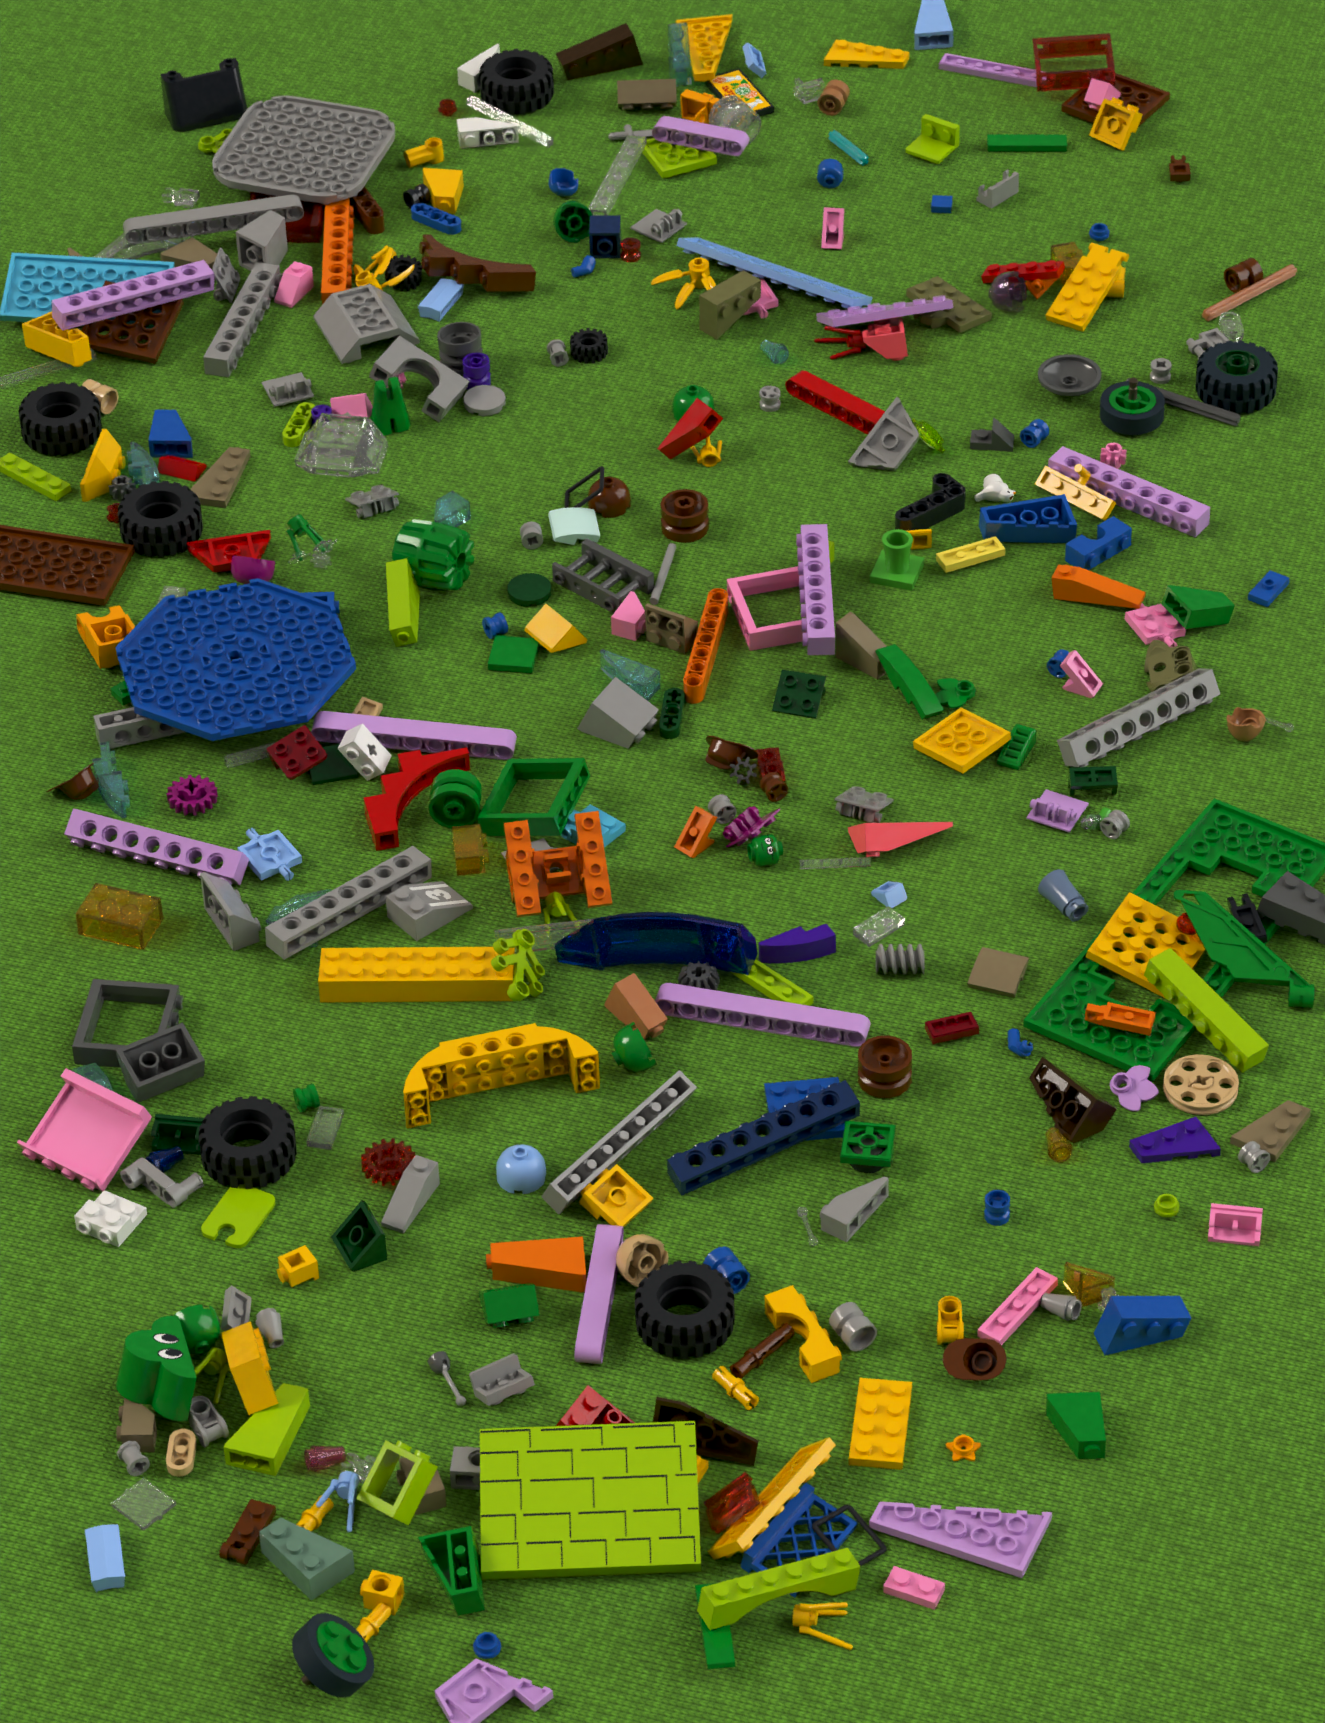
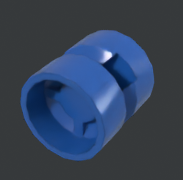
M718 1247L706 1256L703 1263L709 1265L711 1270L716 1269L722 1273L723 1277L727 1278L730 1282L734 1294L740 1292L748 1284L750 1279L749 1272L739 1262L729 1247Z

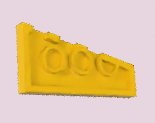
M835 40L824 59V66H831V63H840V67H849V64H860V67L864 68L877 65L878 68L904 69L909 60V52L900 49L884 48L882 46H871L864 43L848 42L846 40Z

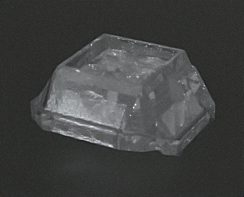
M348 412L343 415L321 413L312 428L304 433L295 457V466L302 467L310 474L358 477L368 473L376 474L379 473L387 452L388 440L368 417L352 416Z

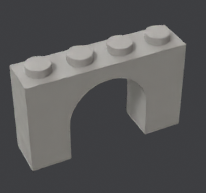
M400 335L374 363L369 375L375 381L383 380L386 388L388 387V378L397 377L404 372H415L426 377L432 383L434 390L427 397L422 412L437 422H440L464 395L469 383L467 379Z

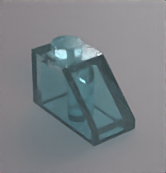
M454 491L436 500L434 522L458 527L471 519L470 502Z

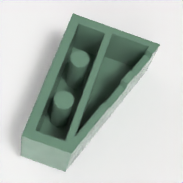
M279 1518L259 1531L262 1553L311 1601L355 1572L352 1550L283 1518Z

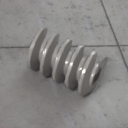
M879 944L876 951V974H878L880 967H882L884 974L888 973L890 967L894 974H897L899 967H901L903 974H907L909 967H911L913 974L917 973L919 967L924 974V950L922 945L918 944L914 951L912 944H908L906 951H904L902 944H898L896 951H894L893 945L889 944L885 951L883 945Z

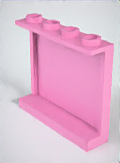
M66 1068L61 1075V1078L66 1083L27 1143L18 1140L17 1144L23 1149L22 1154L28 1159L35 1161L37 1158L42 1161V1165L52 1171L57 1168L61 1170V1174L72 1181L76 1178L89 1190L93 1191L96 1188L103 1192L152 1116L144 1106Z

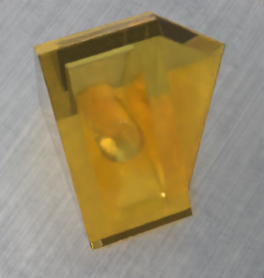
M1065 1263L1063 1283L1070 1295L1075 1296L1077 1300L1081 1301L1082 1307L1110 1299L1114 1295V1276L1072 1263Z

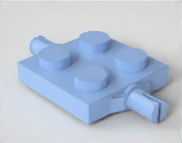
M251 828V831L248 829L246 836L251 840L237 848L238 851L243 852L249 858L248 866L260 880H264L277 873H281L285 880L289 881V878L291 880L294 877V873L289 868L302 863L301 854L279 830L259 835L254 828Z

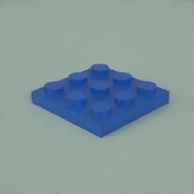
M831 1077L764 1083L768 1113L775 1112L788 1103L802 1100L810 1093L822 1091L833 1083H839V1078ZM845 1123L807 1140L843 1137Z

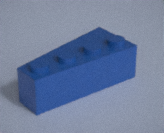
M1065 494L980 508L979 528L983 539L996 536L1000 542L1068 543L1076 538L1077 523Z

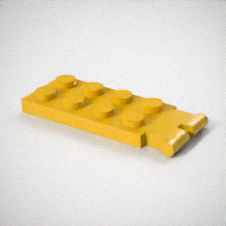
M1091 242L1089 245L1090 252L1087 257H1081L1046 313V320L1084 332L1120 274V265L1123 261H1128L1129 254L1111 249L1108 253V247Z

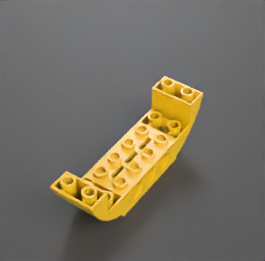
M536 1023L440 1042L439 1047L428 1052L415 1064L405 1081L403 1095L406 1128L431 1124L429 1102L569 1073L576 1093L600 1089L598 1051L577 1035L552 1027L537 1026Z

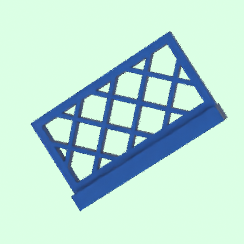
M805 1483L800 1488V1492L784 1506V1510L769 1523V1527L744 1552L741 1568L748 1573L752 1570L760 1572L768 1569L762 1565L764 1560L776 1559L777 1566H782L781 1559L795 1558L796 1561H800V1557H815L832 1552L829 1548L817 1549L815 1540H820L821 1538L814 1533L812 1524L837 1509L815 1495V1488ZM815 1505L823 1510L824 1516L810 1517L809 1509ZM841 1513L825 1522L828 1532H823V1534L838 1549L857 1528L858 1523L844 1513ZM831 1522H841L847 1528L844 1531L833 1532ZM807 1524L809 1533L795 1534L794 1526ZM797 1541H811L812 1550L798 1551ZM780 1542H792L793 1551L779 1552L778 1544ZM800 1592L790 1593V1595L796 1598Z

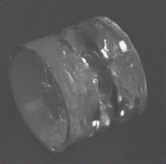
M728 95L721 98L715 103L709 114L710 125L744 131L750 139L748 144L759 134L761 128L759 115L736 95Z

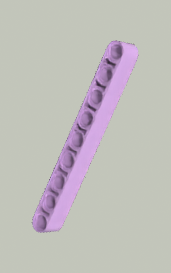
M319 711L315 714L311 731L317 741L341 743L346 731L363 723L385 748L438 753L467 747L470 757L508 760L513 757L517 738L516 734L509 729Z
M674 983L662 984L655 999V1002L666 1016L853 1047H860L866 1041L871 1025L870 1020L861 1014Z

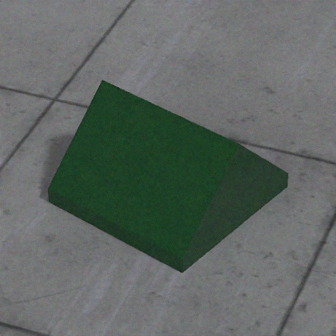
M340 744L322 747L327 753V758L308 770L312 785L358 777L355 767L338 750Z
M361 1200L331 1236L349 1269L353 1272L388 1260L385 1234L367 1203Z

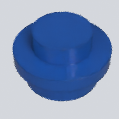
M1103 223L1093 224L1089 230V236L1095 241L1107 239L1110 233L1107 225Z
M491 1632L481 1633L473 1643L474 1653L483 1659L493 1658L500 1653L501 1642Z

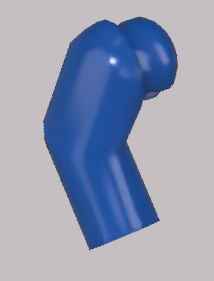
M1018 1029L1008 1030V1049L1020 1057L1029 1056L1033 1050V1044L1029 1042L1027 1045V1040L1020 1042V1032Z

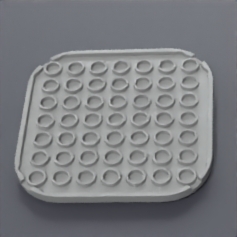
M296 96L272 97V100H267L264 103L262 100L254 103L244 112L213 157V173L216 179L229 189H240L247 192L275 196L297 195L300 200L305 202L310 201L328 205L331 202L354 197L363 189L395 139V125L389 120V116L374 109Z

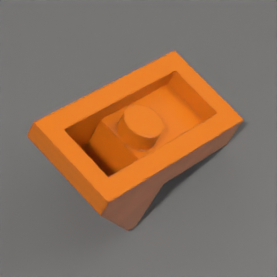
M695 806L674 848L691 858H695L715 842L708 835L718 817L701 807Z

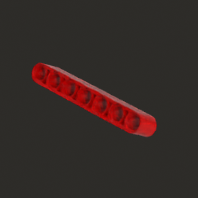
M801 370L785 383L787 391L792 396L867 435L885 413L882 409L805 370Z

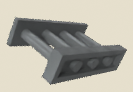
M588 538L581 542L582 556L567 567L556 562L552 564L553 582L612 613L618 609L622 600L627 597L630 591L634 592L639 589L649 595L654 588L653 572ZM586 563L595 566L584 576L575 573ZM603 572L612 575L600 585L592 582L594 578ZM620 580L628 584L616 594L608 590Z

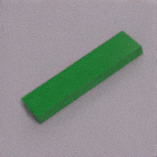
M987 134V151L1067 152V135Z

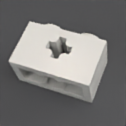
M363 723L346 731L338 747V750L367 781L383 774L392 756Z

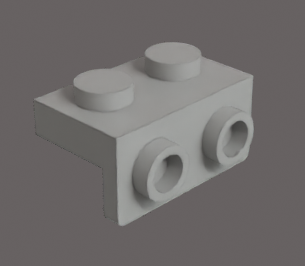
M514 1353L469 1374L475 1397L488 1406L500 1404L503 1399L511 1395L522 1394L527 1388L535 1385L532 1375L520 1367L518 1356Z

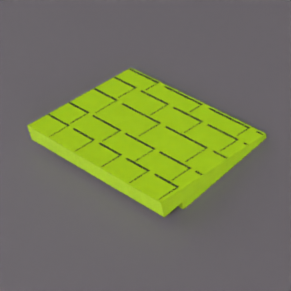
M695 1421L480 1429L482 1580L701 1572Z

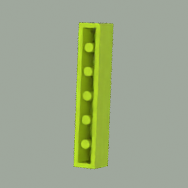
M1171 948L1149 959L1144 973L1147 980L1216 1049H1219L1232 1065L1236 1066L1243 1073L1264 1061L1269 1045Z

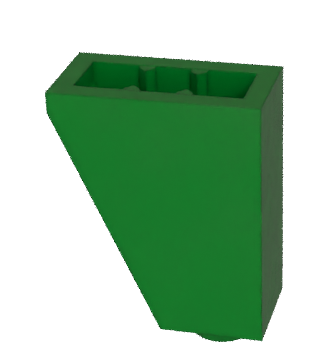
M1167 585L1161 603L1185 629L1229 624L1235 606L1222 592Z
M1100 1392L1047 1394L1046 1416L1078 1459L1105 1458L1106 1437Z

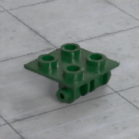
M782 670L772 711L817 718L821 697L826 692V687H824L826 676Z

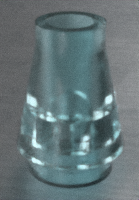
M769 340L761 343V351L774 364L786 362L789 352L785 345L770 342Z

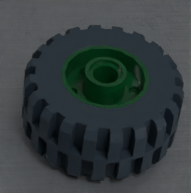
M1226 341L1224 344L1221 342L1217 343L1214 347L1207 348L1197 361V395L1204 403L1239 415L1242 413L1250 414L1254 410L1259 411L1264 406H1267L1276 395L1277 361L1269 351L1266 352L1264 347H1258L1255 343L1250 342L1248 344L1244 343V341Z

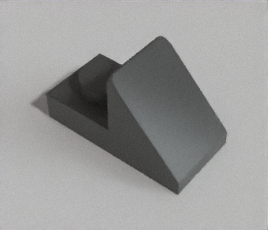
M993 418L992 431L984 429L972 430L970 449L1013 452L1014 434L996 418Z

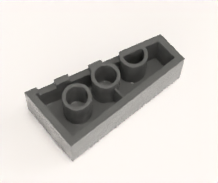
M1287 871L1261 898L1257 909L1259 917L1261 919L1268 917L1275 920L1274 924L1283 928L1287 925L1297 929L1298 934L1302 936L1316 937L1319 943L1325 945V895Z

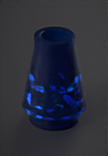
M176 1146L170 1149L150 1152L149 1156L145 1159L165 1173L177 1162L183 1160L184 1155L181 1148Z

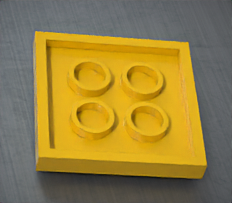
M961 707L915 739L913 746L914 749L963 774L1010 741L1011 733Z

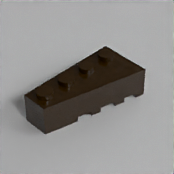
M627 23L556 53L560 68L567 80L643 65L634 35Z

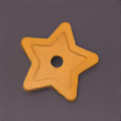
M964 1434L957 1436L953 1442L946 1443V1447L953 1452L952 1460L954 1462L961 1459L974 1462L976 1459L974 1452L981 1446V1443L974 1442L971 1437Z

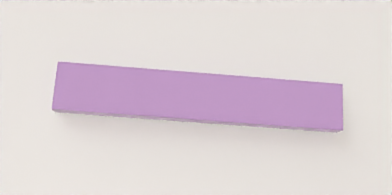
M945 53L939 62V69L1048 90L1051 89L1056 80L1055 73Z

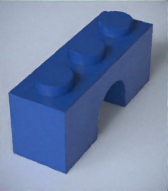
M1113 516L1098 525L1097 540L1088 539L1081 534L1066 543L1065 561L1072 566L1090 570L1131 546L1132 528Z

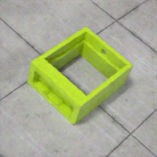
M385 1440L356 1499L409 1525L438 1466L428 1462L430 1456L418 1450L414 1454L410 1453L412 1447L399 1440L396 1445ZM400 1456H403L415 1463L394 1505L381 1499L380 1496Z

